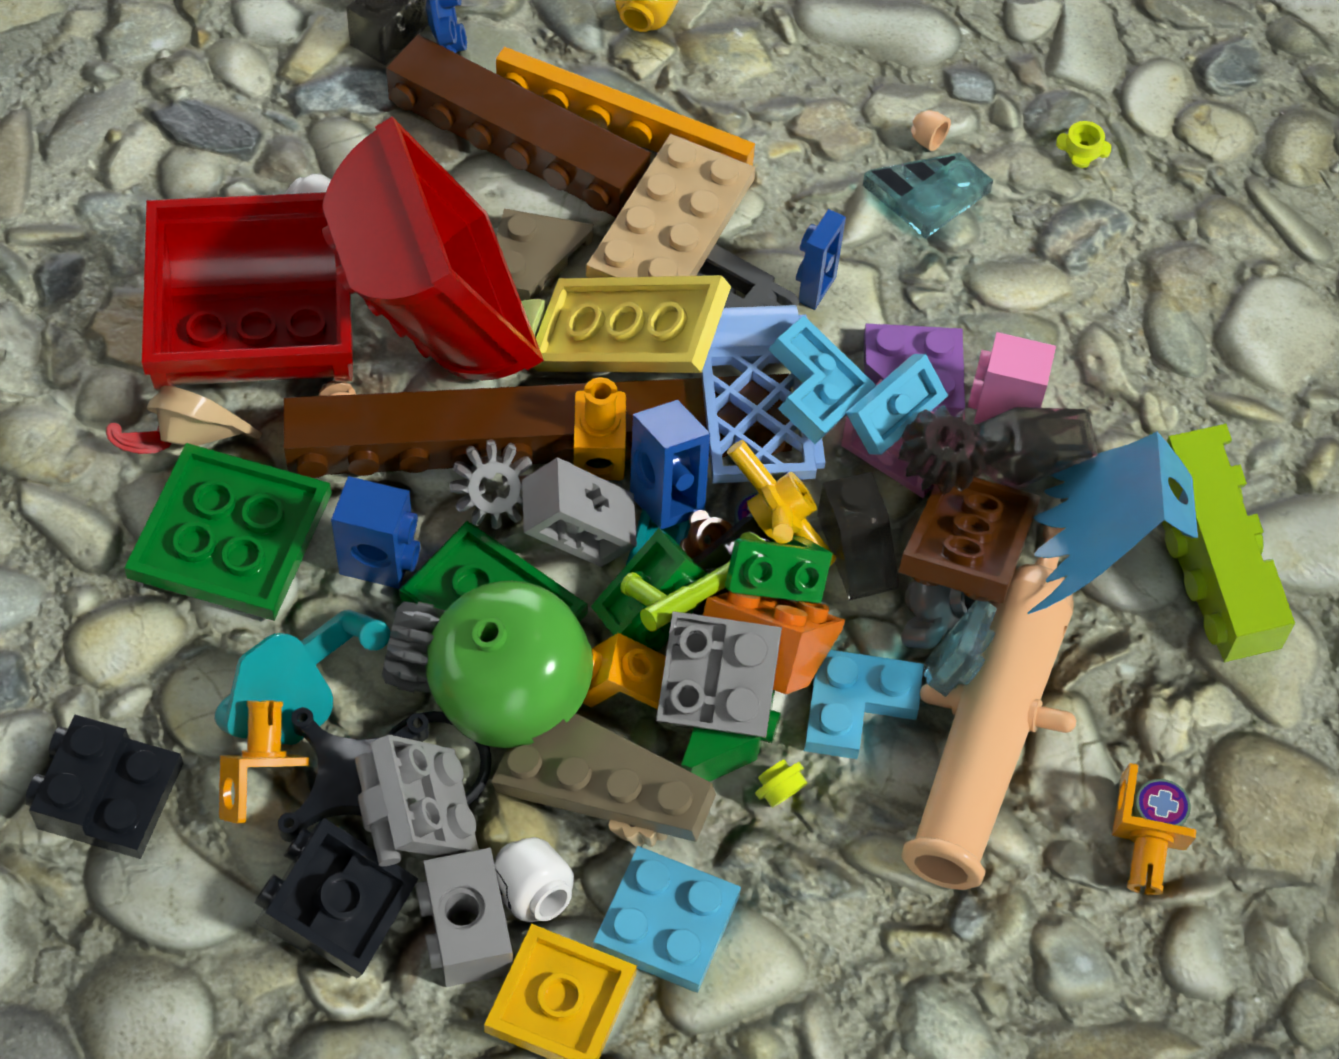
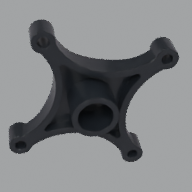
M298 708L292 713L293 730L298 736L304 737L313 748L318 760V768L314 786L307 800L294 813H285L278 819L279 833L284 841L292 842L302 827L307 829L323 818L326 819L340 815L362 816L358 801V795L362 793L355 758L364 753H371L370 743L379 738L350 739L336 736L323 730L314 721L313 713L308 708ZM414 713L408 718L407 725L392 735L423 742L429 737L430 733L428 718L424 714Z

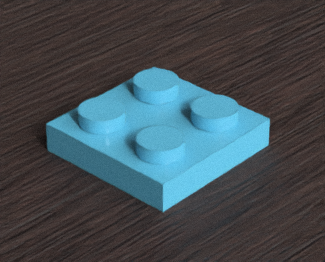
M637 846L593 941V948L637 965V969L698 993L740 897L741 887Z

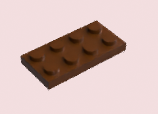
M943 468L903 552L898 573L911 576L916 582L923 585H942L962 591L966 596L977 601L987 602L992 600L1003 604L1034 521L1041 496Z

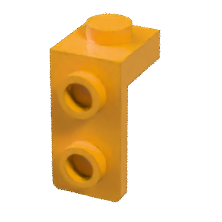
M620 633L592 648L593 675L583 704L592 708L618 692H622L658 709L666 659L665 655Z

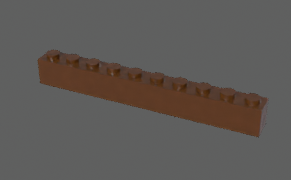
M770 374L768 376L780 384L789 374ZM739 376L717 378L730 386ZM701 378L614 382L617 386V391H622L626 394L625 462L631 459L633 414L679 400L707 429ZM753 380L738 392L755 405L760 404L770 394L769 391ZM587 383L284 398V452L287 469L289 472L311 478L333 474L368 476L376 472L405 471L408 473H421L432 469H452L456 461L464 462L470 466L473 465L466 452V449L470 446H474L478 450L481 458L488 456L486 450L487 440L495 441L497 456H502L505 447L509 443L516 446V454L511 463L528 456L532 464H547L558 457L574 465L575 393L577 391H584ZM715 391V398H717L720 394ZM779 399L766 413L783 425H786L790 420L778 409L783 403ZM730 401L717 412L718 417L734 428L748 415ZM756 421L743 435L763 448L776 434ZM719 433L721 441L725 436ZM784 441L771 455L792 451V446ZM728 449L722 454V457L728 456ZM593 458V459H590V460L587 461V462H590V461H609V462H611L610 460H607V459H604V458Z

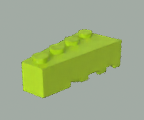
M1227 424L1168 437L1167 443L1180 458L1193 479L1198 538L1185 536L1180 530L1165 520L1162 522L1168 552L1173 558L1178 559L1185 574L1184 584L1186 592L1192 601H1197L1204 617V630L1207 639L1212 645H1217L1224 663L1282 649L1295 625L1274 560H1263L1261 554L1264 547L1262 533L1264 531L1258 514L1247 515L1241 489L1247 482L1241 464L1231 466L1224 445L1230 444L1232 438ZM1168 478L1170 489L1179 500L1183 488L1176 480Z

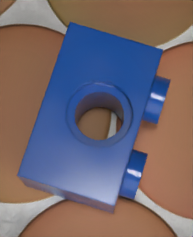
M679 400L633 414L630 492L634 493V501L647 512L651 520L661 530L689 520V516L695 511H705L710 433Z
M348 476L331 518L340 575L399 589L405 572L414 571L419 558L420 541L414 540L418 515L411 512L410 492L408 490Z

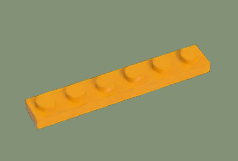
M505 46L496 57V74L639 147H644L658 153L668 136L673 134L753 166L755 143Z

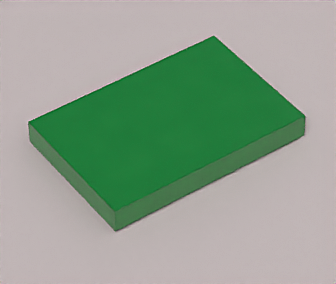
M466 521L399 590L402 601L418 603L419 601L432 604L435 608L446 610L459 597L479 586L498 581H522L540 586L555 594L571 609L579 622L588 614V604L469 521Z

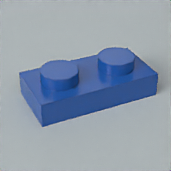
M830 209L827 210L818 225L810 224L800 244V251L805 252V255L796 274V281L801 282L799 303L814 310L836 279L846 216Z

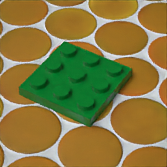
M186 443L124 567L127 579L275 621L332 495L331 485L329 482Z

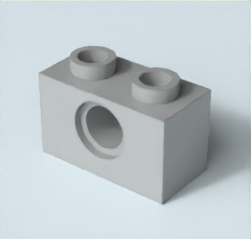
M491 848L424 860L426 881L416 883L421 917L433 916L436 933L425 935L431 970L443 969L446 987L507 975L513 964V952ZM461 911L471 912L477 916L472 923L463 926L455 925L449 921L452 915Z

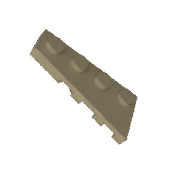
M576 713L567 723L563 719L549 731L532 738L534 743L507 748L491 781L494 789L499 794L609 821L612 819L630 824L633 827L638 826L657 833L694 842L698 840L716 796L711 782Z

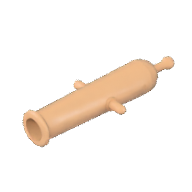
M1044 525V543L1065 528ZM1039 557L1035 564H1024L1015 569L1003 604L996 601L991 602L965 684L960 683L957 688L927 683L920 689V698L924 703L952 709V713L955 716L916 838L905 842L901 858L909 870L927 882L944 888L967 890L981 885L985 876V869L980 861L1028 732L1035 733L1038 728L1068 733L1076 727L1077 721L1072 713L1044 707L1041 701L1073 613V594L1045 609L1028 614L1033 607L1049 596L1065 579L1062 577L1058 580L1046 582L1048 576L1057 568L1059 557Z

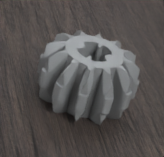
M487 440L486 450L488 456L481 458L478 450L474 446H470L466 449V452L473 465L470 466L460 461L454 463L453 470L458 475L467 479L450 482V491L456 494L468 493L458 500L456 508L459 512H464L475 505L476 508L471 518L473 524L479 525L483 521L485 514L491 513L492 526L494 529H499L502 525L500 516L502 512L506 511L510 519L515 523L521 520V515L515 503L523 505L522 479L529 475L521 474L530 468L532 462L526 456L511 463L516 454V446L509 443L505 447L502 456H497L495 441ZM496 473L502 474L503 485L507 486L504 491L495 489L492 495L485 494L484 482L480 483L483 477L492 479Z

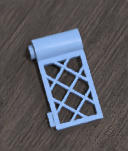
M796 305L731 307L723 309L701 372L707 431L710 433L709 453L713 484L750 482L737 465L723 466L722 454L733 443L740 440L745 441L776 481L788 472H793L800 480L815 479L817 469H825L822 439L814 444L800 430L799 435L794 432L797 427L791 421L783 425L766 413L779 399L784 402L792 394L789 391L792 386L794 392L803 384L792 372L779 384L761 371L769 363H781L768 349L781 334L802 316L807 318L806 314L798 315ZM732 365L743 374L729 386L713 375L712 366ZM751 380L770 392L758 405H755L738 393ZM715 391L720 394L717 398H715ZM729 401L748 414L735 428L717 416V412ZM756 421L776 434L763 448L743 435ZM719 433L725 436L721 441ZM786 441L802 453L803 462L782 463L771 454Z

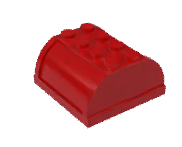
M393 117L375 126L376 130L359 142L341 162L329 183L322 208L328 226L322 229V233L331 250L336 255H339L341 265L336 267V274L342 286L349 294L357 293L361 296L375 316L383 315L388 319L398 336L410 338L424 358L427 359L431 356L445 370L461 378L481 381L494 380L515 374L523 369L529 370L543 362V356L487 212Z
M326 192L146 200L142 367L144 374L150 375L156 391H159L163 386L176 387L177 385L334 377L336 382L352 381L351 294L345 290L336 274V267L341 265L339 255H336L331 250L322 233V229L328 226L322 208Z

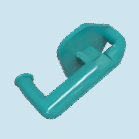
M348 609L339 612L302 641L287 633H275L266 637L239 658L231 693L221 701L215 712L214 720L217 726L234 737L248 739L247 701H283L281 744L293 745L299 743L304 737L298 736L294 732L291 720L292 713L298 708H308L313 713L314 721L321 726L329 718L333 708L332 691L316 664L353 636L358 637L360 644L370 651L384 648L390 638L391 632L385 622Z

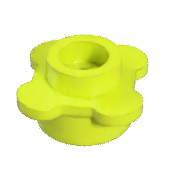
M1090 121L1074 123L1069 128L1068 134L1062 133L1056 140L1058 149L1066 151L1072 159V164L1079 168H1086L1090 165L1091 161L1099 157L1106 158L1111 153L1110 143L1104 141L1105 133L1103 129Z

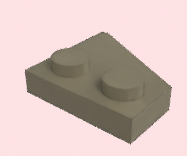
M504 208L496 237L521 301L534 299L544 289L547 280L556 277L568 266V257L581 245L587 247L592 242L594 224Z

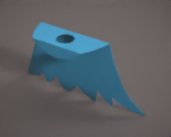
M1158 431L1128 445L1098 454L1058 456L1026 452L1039 468L1054 478L1064 481L1060 485L1046 489L1044 493L1054 498H1068L1058 506L1034 516V520L1041 524L1055 528H1065L1039 547L1034 556L1053 558L1070 555L1048 576L1046 582L1067 577L1049 596L1033 607L1028 614L1045 609L1086 586L1164 520L1180 530L1183 535L1198 538L1192 476ZM1168 478H1173L1183 488L1179 500L1170 489Z

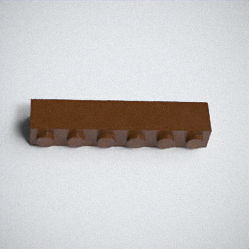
M419 34L386 67L389 100L393 101L399 108L418 114L431 121L439 129L448 130L466 139L474 147L491 152L508 161L514 168L525 170L546 181L551 187L560 191L563 190L585 201L591 208L597 211H604L617 218L650 166L651 152Z

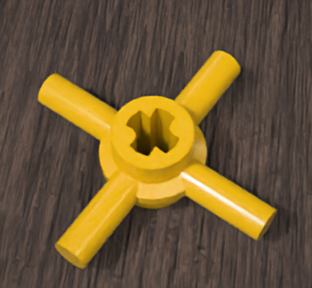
M744 440L733 444L728 449L727 454L758 491V494L748 500L747 504L752 516L761 529L780 544L790 542L793 536H801L831 551L806 519L807 516L817 510V506L803 482L793 472H788L776 481ZM834 553L832 555L830 566L836 560V556L834 555Z

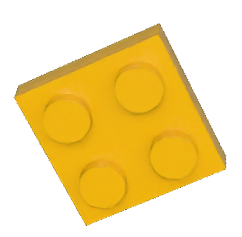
M531 923L484 1023V1031L489 1035L548 1059H599L634 981L637 965Z

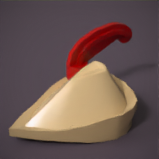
M172 386L161 387L148 403L147 410L157 414L159 426L157 431L121 433L122 428L118 423H110L106 427V436L114 446L137 454L158 453L169 448L172 443L180 445L189 443L199 446L239 434L260 440L262 435L261 432L214 401Z

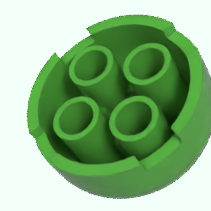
M498 581L474 588L459 597L444 611L431 633L434 637L431 644L427 646L428 663L425 664V669L432 696L454 727L464 736L480 744L499 748H513L534 743L532 738L549 731L563 719L567 723L578 711L588 693L593 675V655L586 634L571 609L555 594L540 586L522 581Z

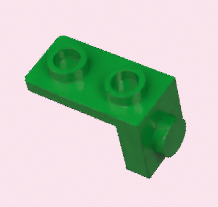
M793 536L792 540L786 544L738 538L734 542L725 588L732 593L821 604L833 553L801 536Z

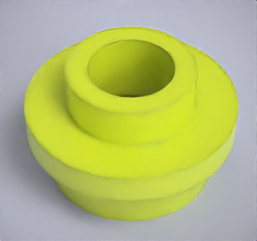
M785 759L779 761L758 776L763 786L755 792L759 800L765 798L771 808L779 805L808 784L801 774L804 767L800 762L789 766Z

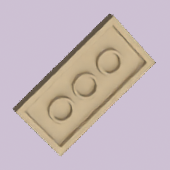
M670 134L586 264V277L696 276L753 183L756 167Z

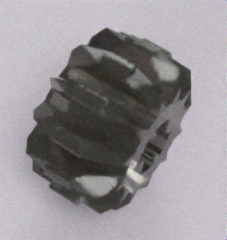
M945 404L937 408L934 414L924 409L918 413L914 422L908 424L901 435L903 444L899 449L898 459L909 463L906 468V477L919 475L923 479L921 481L922 491L928 489L932 484H936L942 496L950 493L953 487L962 492L970 486L973 478L978 477L985 468L986 460L984 455L988 451L989 442L978 438L981 432V423L968 425L964 421L965 410L958 412L954 417L950 415Z

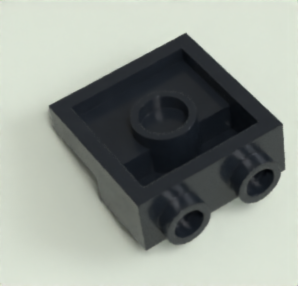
M75 714L69 727L59 726L51 738L49 757L53 758L46 775L36 774L28 786L25 801L26 805L30 806L29 812L36 828L141 859L184 764L181 753L129 739L125 728Z
M323 818L311 832L302 827L287 848L284 856L293 862L282 879L273 874L262 888L254 903L263 908L255 922L301 952L309 948L357 979L365 972L419 878L397 864L379 866L374 849Z

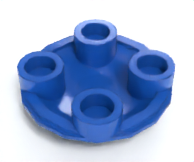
M426 0L427 20L437 44L455 53L466 51V31L462 23L457 24L455 6H461L462 0Z

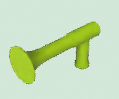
M751 532L743 533L740 536L742 539L764 541L758 535ZM730 561L692 584L683 586L669 595L656 589L634 572L624 577L620 589L626 596H631L647 606L641 610L640 617L648 630L655 631L671 622L673 611L686 613L695 608L701 601L724 589Z

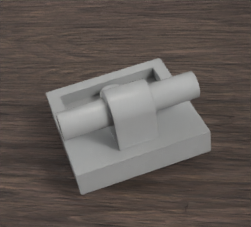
M673 611L656 721L673 724V726L694 729L695 727L766 738L782 627Z
M388 734L370 743L371 753H364L355 758L362 793L358 795L364 828L372 833L379 866H390L401 861L399 850L440 857L479 850L475 836L476 821L468 807L462 783L463 768L456 757L454 749Z

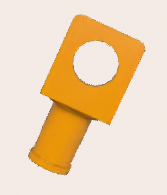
M598 377L590 380L585 385L584 391H577L575 393L574 466L605 480L620 481L624 479L626 394L622 391H617V386L610 379ZM593 458H604L610 460L613 464L606 468H593L588 466L586 462Z
M247 701V750H243L242 755H220V820L236 824L246 822L247 767L309 766V757L287 754V751L281 750L283 701ZM232 783L235 789L234 804H232L231 799Z
M1129 763L1120 779L1112 836L1129 839L1134 842L1127 888L1139 893L1141 886H1145L1144 894L1160 895L1163 894L1167 849L1186 850L1195 840L1197 830L1131 816L1138 764Z

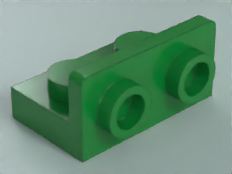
M660 528L657 529L590 606L613 636L620 633L657 652L669 639L671 622L655 631L648 630L640 617L641 610L647 606L621 592L622 580L626 575L634 572L656 589L669 595L677 589L688 586L709 574L695 564L678 543ZM702 601L698 603L695 608L691 609L686 613L692 614L695 611V609L702 603Z

